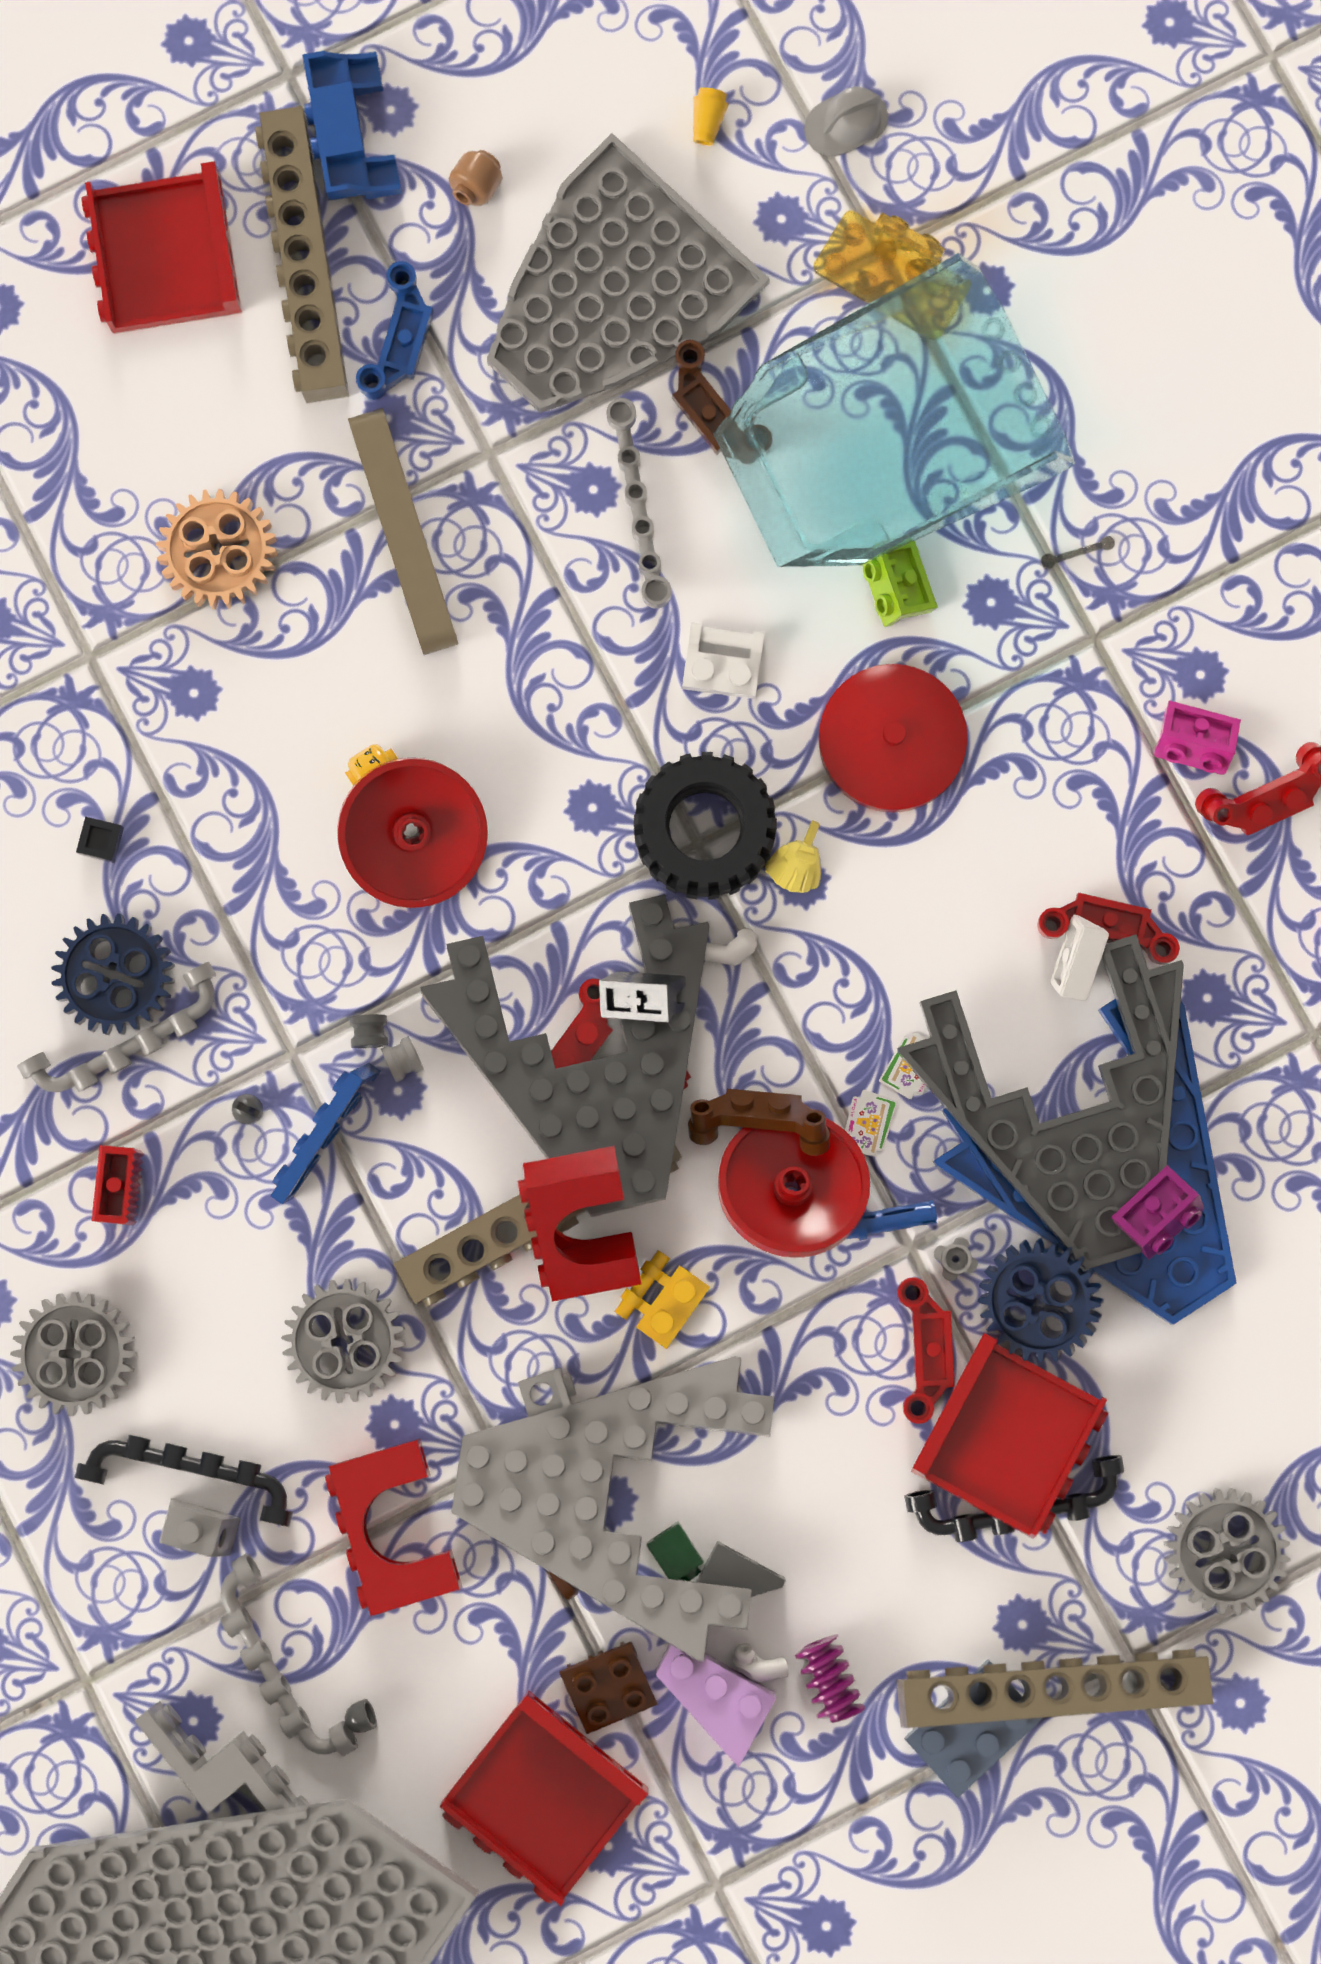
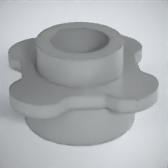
M963 1237L956 1238L953 1244L946 1247L938 1246L934 1250V1258L940 1261L943 1268L942 1276L948 1281L956 1280L959 1274L966 1271L972 1273L977 1269L978 1262L972 1257L968 1249V1240ZM955 1255L959 1257L957 1263L952 1261V1257Z

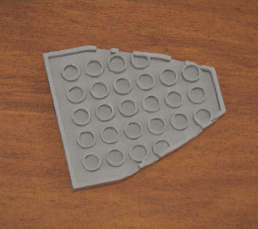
M611 133L561 183L549 214L546 213L541 223L542 228L534 244L531 243L511 284L508 301L503 316L500 317L496 329L497 334L487 357V364L539 413L627 382L675 357L678 345L685 340H695L701 344L719 335L769 284L770 278L621 140Z

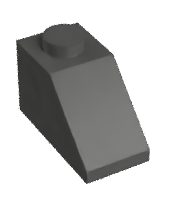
M717 1540L696 1582L752 1589L751 1597L783 1588L786 1579Z

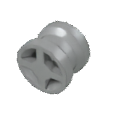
M409 1036L401 1039L400 1044L395 1047L386 1046L381 1048L385 1061L396 1082L403 1080L407 1073L412 1071L418 1073L424 1070Z

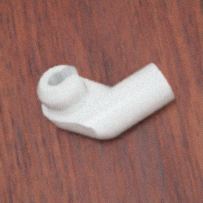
M748 928L741 929L737 932L738 936L728 945L707 943L704 961L733 966L742 963L754 953L757 947L755 932Z
M743 1643L735 1648L732 1657L736 1669L750 1680L762 1682L788 1676V1666L785 1657L764 1661L755 1654L753 1646Z

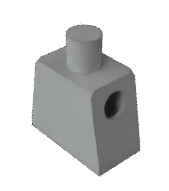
M171 1499L161 1531L160 1543L208 1557L230 1556L241 1518ZM223 1531L222 1539L219 1543L220 1535Z

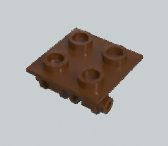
M622 1641L620 1646L607 1652H603V1650L598 1651L599 1655L593 1657L591 1654L588 1656V1660L575 1665L567 1664L566 1669L559 1671L586 1734L658 1705L632 1642L625 1644Z

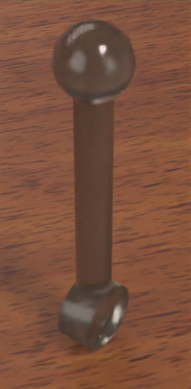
M1105 536L1101 542L1053 556L1048 553L1042 556L1040 564L1044 569L1048 570L1060 561L1100 549L1111 550L1115 546V540L1111 536Z

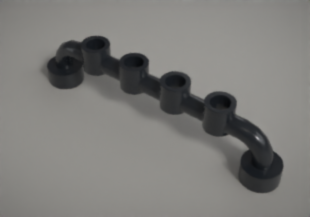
M128 1435L127 1442L108 1440L98 1444L91 1451L86 1464L78 1463L74 1476L77 1479L104 1485L108 1470L101 1468V1464L106 1457L116 1455L264 1489L270 1493L272 1504L271 1507L263 1505L260 1521L290 1527L293 1512L286 1510L287 1494L284 1486L277 1478L260 1473L262 1465L239 1460L238 1467L223 1464L225 1456L203 1451L201 1459L186 1456L188 1448L165 1443L164 1451L150 1448V1439Z
M1108 1455L1093 1459L1094 1476L1103 1478L1101 1488L1091 1493L1066 1495L1064 1500L1056 1499L1050 1511L1056 1515L1066 1513L1068 1521H1079L1089 1518L1090 1508L1106 1504L1114 1496L1118 1487V1474L1125 1472L1122 1456ZM934 1490L916 1491L904 1496L907 1512H915L919 1524L927 1532L934 1535L954 1534L955 1542L975 1540L978 1538L977 1530L992 1527L993 1535H1004L1015 1531L1014 1528L985 1512L962 1514L947 1520L935 1519L930 1512L931 1509L937 1507Z

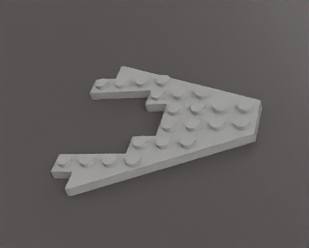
M735 1356L577 1402L564 1408L560 1407L464 1435L462 1437L451 1513L697 1661L704 1662L709 1625L743 1630L748 1629L752 1589L637 1575L642 1537L604 1531L614 1457L652 1461L657 1423L770 1437L775 1398L772 1396L737 1392L741 1357Z

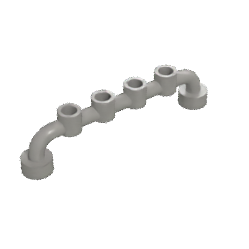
M616 398L607 407V421L616 430L620 449L618 452V465L625 474L627 484L625 487V501L632 510L634 520L632 522V536L639 545L641 555L639 558V571L645 577L641 590L642 599L651 608H662L671 599V585L667 579L659 576L661 560L654 550L652 540L654 525L647 515L645 505L647 489L640 479L638 469L640 466V454L637 448L634 447L631 427L636 421V408L629 399ZM630 455L635 458V461L625 463L622 459ZM634 490H638L642 493V496L632 498L629 494ZM644 525L649 528V531L645 534H640L636 529ZM651 560L656 563V566L653 569H646L643 564Z
M206 962L184 974L183 977L190 989L198 987L199 999L195 1004L138 1033L131 1039L112 1047L96 1058L77 1066L63 1076L56 1078L46 1073L45 1069L51 1066L44 1052L17 1065V1068L23 1079L32 1077L40 1088L48 1092H62L74 1086L78 1092H81L99 1082L95 1076L99 1072L109 1068L111 1074H114L131 1065L129 1056L142 1050L143 1054L147 1056L165 1046L162 1038L175 1032L177 1037L180 1038L197 1029L198 1026L195 1020L206 1014L214 1002L215 991L210 979L215 977L216 973L210 962Z
M247 1553L232 1561L233 1571L225 1577L221 1586V1600L227 1612L225 1616L221 1617V1623L231 1638L240 1634L246 1645V1648L240 1651V1656L248 1670L253 1671L259 1668L266 1681L260 1684L259 1688L265 1701L269 1705L278 1701L285 1715L279 1718L282 1731L289 1739L297 1735L303 1745L316 1754L328 1755L338 1751L340 1755L345 1756L358 1748V1742L353 1731L349 1730L346 1726L345 1721H341L328 1730L330 1738L321 1739L314 1734L306 1712L302 1707L298 1706L291 1694V1687L282 1673H279L267 1644L259 1638L253 1627L251 1616L240 1605L236 1597L238 1585L242 1584L244 1587L249 1588L262 1579L261 1572L256 1562Z

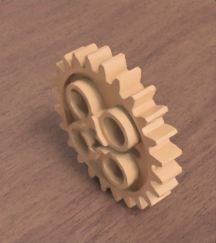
M218 489L216 497L211 499L207 490H203L202 501L199 502L193 495H188L190 506L186 508L182 504L177 503L176 507L180 514L177 517L171 514L166 515L171 527L159 528L160 533L167 540L156 542L158 549L166 552L158 556L157 561L160 565H169L161 572L165 579L173 578L170 586L174 591L183 587L181 596L185 601L195 594L194 599L198 607H201L206 599H208L213 610H216L219 600H223L228 609L231 608L233 597H237L242 604L246 603L244 592L248 590L257 596L258 591L254 584L256 582L268 584L263 571L275 570L274 565L267 560V558L278 556L276 549L268 546L277 541L274 533H266L273 527L270 520L260 521L264 512L261 507L251 511L253 503L250 498H246L239 504V495L235 491L230 495L229 499H226L223 490ZM231 521L240 523V528L236 533L232 535L223 533L227 523ZM199 528L204 530V535L199 541H187V536L192 530ZM244 541H249V545L240 546ZM221 543L220 554L213 555L214 545ZM188 552L195 553L189 558L185 557V554ZM238 556L247 558L244 568L240 570L230 569L231 561ZM198 565H211V570L207 576L202 578L194 576V571Z

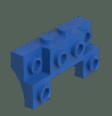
M318 51L302 54L310 96V103H304L308 126L315 125L317 136L310 138L314 160L321 159L329 201L365 195L366 200L402 194L395 154L366 157L355 96L384 91L377 52L340 54Z

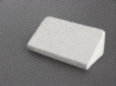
M1078 915L1071 917L1050 984L1062 997L1086 1001L1109 933L1100 926Z

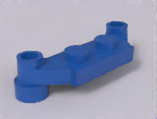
M397 261L387 270V281L391 290L395 292L397 300L378 364H366L356 374L358 389L370 400L380 399L386 391L406 378L414 380L434 313L433 307L425 305L416 285L417 276L414 267L405 261ZM402 281H407L404 285L399 284ZM371 383H378L375 387H368Z

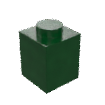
M679 1521L647 1541V1547L668 1579L690 1581L701 1573L698 1566L704 1563V1559Z

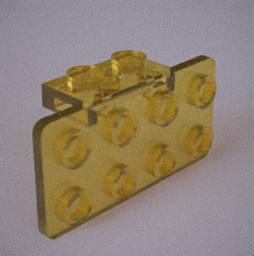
M849 210L845 212L813 265V270L817 275L929 340H937L971 285V281L967 276L942 262L945 248L941 247V243L929 234L920 235L910 229L908 223L902 218L895 215L889 217L884 213H881L876 223L855 211Z

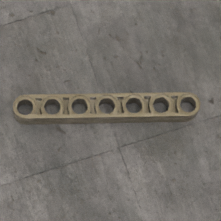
M380 408L348 418L422 653L427 655L458 645L459 643L384 410Z

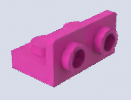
M1169 700L1165 708L1161 733L1154 750V756L1172 763H1180L1202 769L1209 773L1225 775L1235 755L1241 720Z

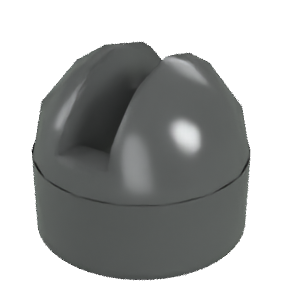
M240 1095L232 1104L233 1117L242 1124H254L259 1121L263 1114V1105L253 1095ZM241 1102L248 1107L255 1108L254 1115L252 1116L238 1110V1104Z
M367 1699L355 1702L347 1709L345 1724L349 1730L355 1733H365L377 1727L374 1709Z

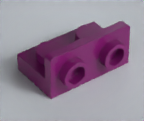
M1167 1165L1112 1216V1219L1141 1248L1142 1253L1148 1259H1151L1155 1254L1160 1255L1168 1250L1174 1241V1237L1183 1228L1188 1229L1196 1224L1202 1215L1204 1206L1200 1195Z

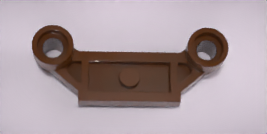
M695 340L681 342L675 353L676 364L679 367L678 390L672 394L673 401L716 455L725 451L747 456L753 460L763 459L772 447L773 438L770 430L763 425H753L746 429L701 373V367L705 361L703 346ZM691 358L694 359L695 362L687 363L685 362V360ZM758 442L761 443L763 447L754 448L752 444Z
M727 1088L726 1094L710 1101L704 1099L696 1100L690 1106L691 1118L688 1121V1134L690 1140L695 1144L707 1145L714 1142L719 1135L718 1126L724 1125L796 1132L800 1135L801 1150L812 1156L822 1155L830 1148V1131L826 1127L825 1114L819 1110H812L802 1102V1095Z

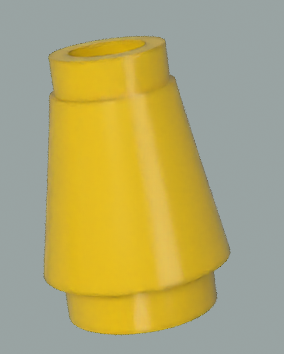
M699 88L698 95L693 97V142L705 146L714 145L715 138L729 106V103L726 102L727 94L713 88Z

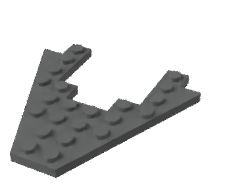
M665 894L629 902L628 908L645 973L685 976L686 986L681 991H678L676 995V1002H684L685 1006L680 1013L672 1016V1021L670 1022L619 1019L627 1048L626 1053L555 1069L546 1033L509 1042L483 936L446 944L454 979L421 987L422 997L546 1159L611 1146L615 1147L624 1200L585 1207V1210L591 1217L666 1200L707 946L709 923L703 922L674 929Z
M1137 934L1107 943L1102 955V960L1133 1051V1055L1098 1066L1109 1099L1107 1103L1039 1123L1028 1087L991 1098L957 990L920 1001L919 1004L930 1038L897 1048L901 1058L1065 1248H1073L1072 1256L1075 1259L1082 1256L1085 1257V1261L1082 1264L1084 1270L1142 1252L1141 1248L1114 1223L1112 1216L1167 1166L1184 964L1180 960L1148 970Z

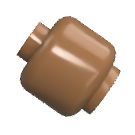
M484 150L464 153L448 178L455 199L466 206H482L487 204L503 180L499 161L492 154Z

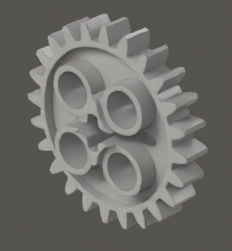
M345 1279L342 1289L338 1288L335 1280H330L329 1292H325L320 1285H316V1298L313 1299L311 1296L303 1294L302 1299L306 1306L304 1308L292 1306L291 1309L298 1317L296 1320H285L284 1322L293 1331L292 1334L281 1336L282 1340L292 1342V1347L283 1351L282 1354L284 1356H294L295 1359L287 1369H300L301 1373L295 1382L298 1384L308 1379L310 1385L307 1393L312 1394L318 1388H321V1400L324 1401L329 1398L332 1392H335L337 1403L343 1402L345 1393H349L352 1401L357 1402L359 1400V1390H363L368 1397L373 1396L371 1386L373 1383L380 1388H385L386 1383L382 1375L395 1376L397 1374L390 1366L391 1362H403V1358L395 1353V1348L406 1346L405 1342L396 1340V1334L403 1332L405 1327L394 1326L393 1321L401 1315L400 1312L388 1313L386 1311L392 1300L386 1299L379 1303L377 1301L380 1294L378 1288L374 1289L369 1295L365 1294V1282H361L357 1289L353 1290L351 1279ZM337 1307L341 1308L345 1335L353 1337V1343L347 1345L348 1355L353 1367L351 1375L346 1372L343 1347L335 1345V1339L341 1337L339 1324L335 1316V1309ZM357 1307L363 1308L369 1316L367 1325L360 1330L354 1328L349 1321L350 1313ZM320 1315L326 1316L331 1322V1330L324 1337L317 1336L312 1329L314 1319ZM363 1345L371 1346L376 1353L375 1362L369 1367L362 1366L357 1360V1351ZM325 1353H332L338 1359V1368L331 1375L324 1373L320 1368V1359Z
M72 1292L69 1302H67L64 1294H56L55 1306L48 1299L42 1300L44 1312L30 1309L29 1313L34 1321L32 1323L20 1321L19 1325L26 1333L25 1335L13 1336V1340L22 1345L20 1350L10 1352L11 1356L21 1358V1363L15 1365L12 1371L24 1372L25 1376L17 1384L18 1386L30 1384L32 1388L26 1397L30 1399L40 1395L39 1408H45L53 1402V1414H60L64 1406H66L68 1416H75L78 1405H80L81 1410L86 1415L92 1412V1402L99 1409L106 1407L105 1395L111 1399L119 1397L114 1388L115 1385L128 1386L129 1383L121 1375L123 1372H134L135 1368L126 1364V1358L137 1356V1352L127 1350L126 1345L136 1339L134 1336L123 1335V1331L129 1327L130 1323L116 1322L121 1313L119 1309L109 1313L106 1312L109 1304L108 1300H102L97 1306H94V1294H88L83 1303H81L79 1292ZM73 1320H77L78 1327L75 1333V1340L73 1339L74 1334L73 1329L71 1327ZM54 1324H58L64 1334L62 1341L58 1345L50 1343L47 1336L49 1328ZM92 1324L97 1325L102 1333L101 1340L95 1346L89 1344L85 1338L86 1329ZM73 1347L76 1350H81V1358H76L74 1361L73 1358L66 1355L67 1350H71ZM53 1362L60 1365L63 1373L62 1378L56 1384L50 1382L46 1375L47 1367ZM91 1362L98 1365L101 1372L99 1380L94 1384L89 1383L84 1377L85 1367ZM73 1369L76 1380L75 1388L70 1387Z
M1232 1488L1229 1489L1226 1498L1223 1497L1220 1489H1213V1500H1209L1202 1492L1198 1493L1200 1502L1198 1506L1187 1500L1185 1504L1189 1513L1184 1515L1175 1512L1174 1514L1181 1522L1179 1527H1167L1171 1533L1176 1535L1175 1540L1164 1541L1163 1544L1174 1549V1554L1164 1558L1165 1562L1176 1564V1568L1168 1574L1169 1577H1181L1183 1579L1176 1589L1180 1592L1191 1589L1188 1601L1193 1604L1203 1597L1202 1609L1209 1611L1213 1604L1216 1603V1609L1220 1615L1225 1614L1228 1605L1231 1606L1234 1614L1240 1615L1242 1603H1245L1250 1610L1254 1611L1256 1610L1254 1600L1256 1597L1268 1603L1269 1598L1265 1590L1268 1587L1276 1591L1280 1590L1274 1578L1275 1576L1287 1577L1288 1574L1280 1569L1279 1565L1280 1563L1291 1561L1290 1557L1281 1554V1549L1289 1546L1290 1541L1278 1538V1535L1286 1527L1284 1525H1272L1278 1514L1275 1511L1263 1514L1262 1512L1266 1505V1502L1263 1500H1258L1255 1504L1251 1505V1493L1245 1492L1241 1499L1238 1500L1237 1491ZM1240 1515L1245 1522L1244 1531L1238 1536H1232L1228 1530V1523L1231 1518ZM1199 1531H1206L1210 1536V1544L1204 1551H1196L1193 1546V1538ZM1256 1535L1258 1537L1256 1543L1232 1550L1230 1552V1560L1218 1556L1201 1567L1196 1566L1198 1560L1223 1552L1224 1543L1237 1546L1252 1536ZM1256 1551L1261 1558L1260 1566L1255 1571L1248 1572L1244 1566V1558L1250 1552ZM1215 1567H1223L1226 1573V1579L1219 1587H1212L1209 1583V1574Z

